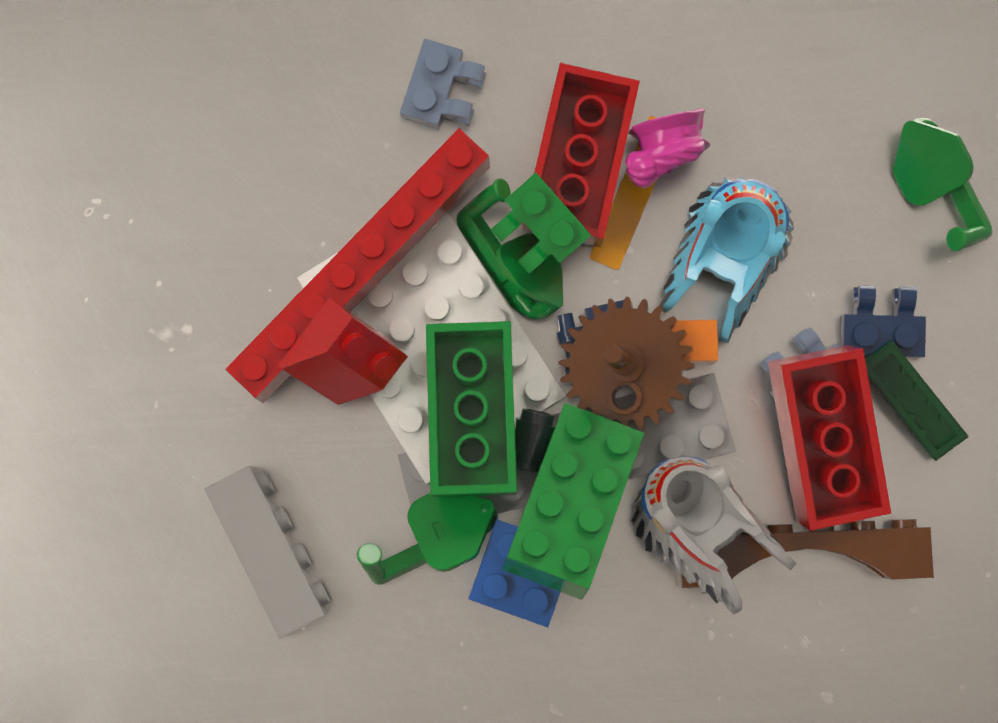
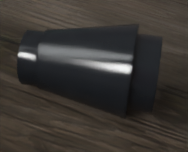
M522 408L521 416L516 417V468L538 472L539 464L542 462L555 429L553 425L554 415Z

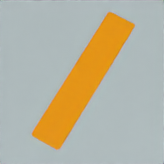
M649 116L648 120L655 119L656 117ZM639 141L635 151H641ZM625 172L612 202L604 241L601 248L593 247L590 254L591 260L615 270L620 268L656 181L650 187L641 188L636 186L634 182H631L629 175Z

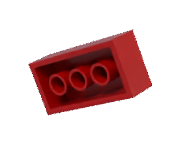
M560 63L534 173L536 172L591 234L582 244L601 248L640 81ZM523 222L522 230L532 232Z
M846 345L768 361L796 522L812 531L892 514L863 348Z

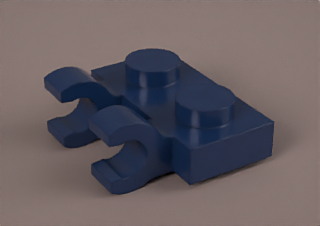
M859 285L853 288V314L841 315L840 347L849 345L863 348L864 356L868 357L891 339L906 358L925 357L926 316H914L917 302V287L900 286L899 289H893V316L873 315L876 302V286Z

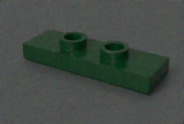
M891 339L865 358L870 381L935 461L969 437Z

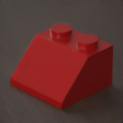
M329 297L278 366L332 402L340 405L382 391L408 356L384 335Z

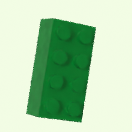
M511 321L426 324L430 495L433 498L517 495Z
M564 403L502 570L582 600L589 591L644 432Z

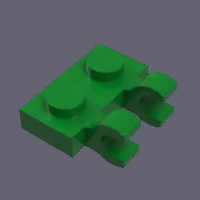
M536 172L504 200L511 207L512 211L490 229L502 242L524 222L540 240L518 261L529 274L551 254L561 263L591 236L587 229Z

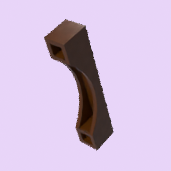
M916 519L891 520V528L876 529L875 521L850 522V530H834V526L806 532H793V524L767 525L768 530L783 546L785 552L814 549L844 555L865 565L878 576L885 579L934 578L931 527H917ZM742 532L733 542L720 549L717 553L727 565V571L731 579L756 562L772 556L746 532ZM677 574L678 587H699L697 582L689 584L683 575Z

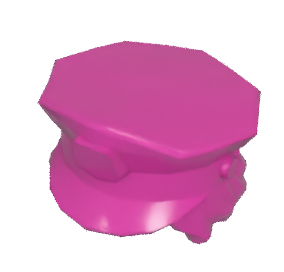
M698 108L691 111H683L634 125L628 134L639 141L641 151L628 154L625 160L627 165L626 173L629 175V180L641 188L650 187L663 174L671 173V170L696 161L711 146L707 140L701 137L700 132L703 128L705 109Z

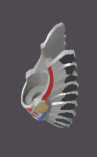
M682 456L666 459L650 471L643 488L638 492L639 495L632 506L635 514L631 521L637 528L636 536L644 540L646 551L657 552L660 562L670 563L675 572L683 575L689 584L697 582L703 594L708 593L715 603L723 602L729 611L736 614L742 611V600L727 571V565L717 555L720 549L733 542L742 532H746L790 571L797 563L784 551L783 546L770 531L764 527L765 524L743 503L742 497L733 489L734 486L731 483L730 477L721 466L715 465L712 467L709 463L698 457Z

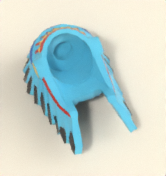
M724 177L723 182H712L706 191L700 192V195L697 197V203L689 207L691 218L684 224L686 234L681 240L679 251L674 257L676 265L668 273L669 278L663 288L666 295L659 305L663 307L664 313L670 311L687 289L694 285L702 269L710 271L717 278L735 285L728 301L729 307L720 334V341L729 343L734 329L741 326L746 314L749 312L751 303L756 302L759 292L764 288L769 275L777 271L779 261L784 260L788 256V246L791 245L793 239L791 232L794 230V222L789 216L791 210L774 188L758 180Z

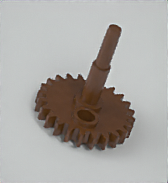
M625 297L622 308H618L611 298L608 299V311L604 313L599 307L593 305L592 310L595 318L590 321L585 316L580 315L578 318L583 325L582 330L568 329L570 335L575 338L574 344H561V348L571 353L569 359L558 361L560 366L570 369V373L561 377L560 381L567 384L573 383L574 385L566 394V397L568 399L580 397L582 400L577 405L578 408L583 410L591 408V413L605 416V418L612 421L618 420L620 424L630 427V422L635 421L640 431L645 430V418L650 417L657 425L661 424L658 412L663 409L673 415L675 411L669 402L672 398L684 402L686 398L678 391L680 385L692 386L693 383L683 376V371L695 368L693 363L683 361V356L693 351L692 346H680L679 344L686 337V331L672 332L671 330L675 326L677 319L672 316L662 321L664 309L660 305L652 313H649L648 301L646 299H643L638 308L635 309L630 297ZM622 387H632L637 397L635 404L629 409H620L615 402L616 393Z

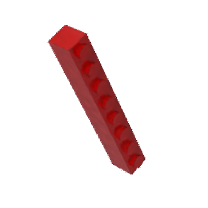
M458 128L225 370L255 399L264 403L290 376L278 364L330 297L351 312L490 168L489 155Z

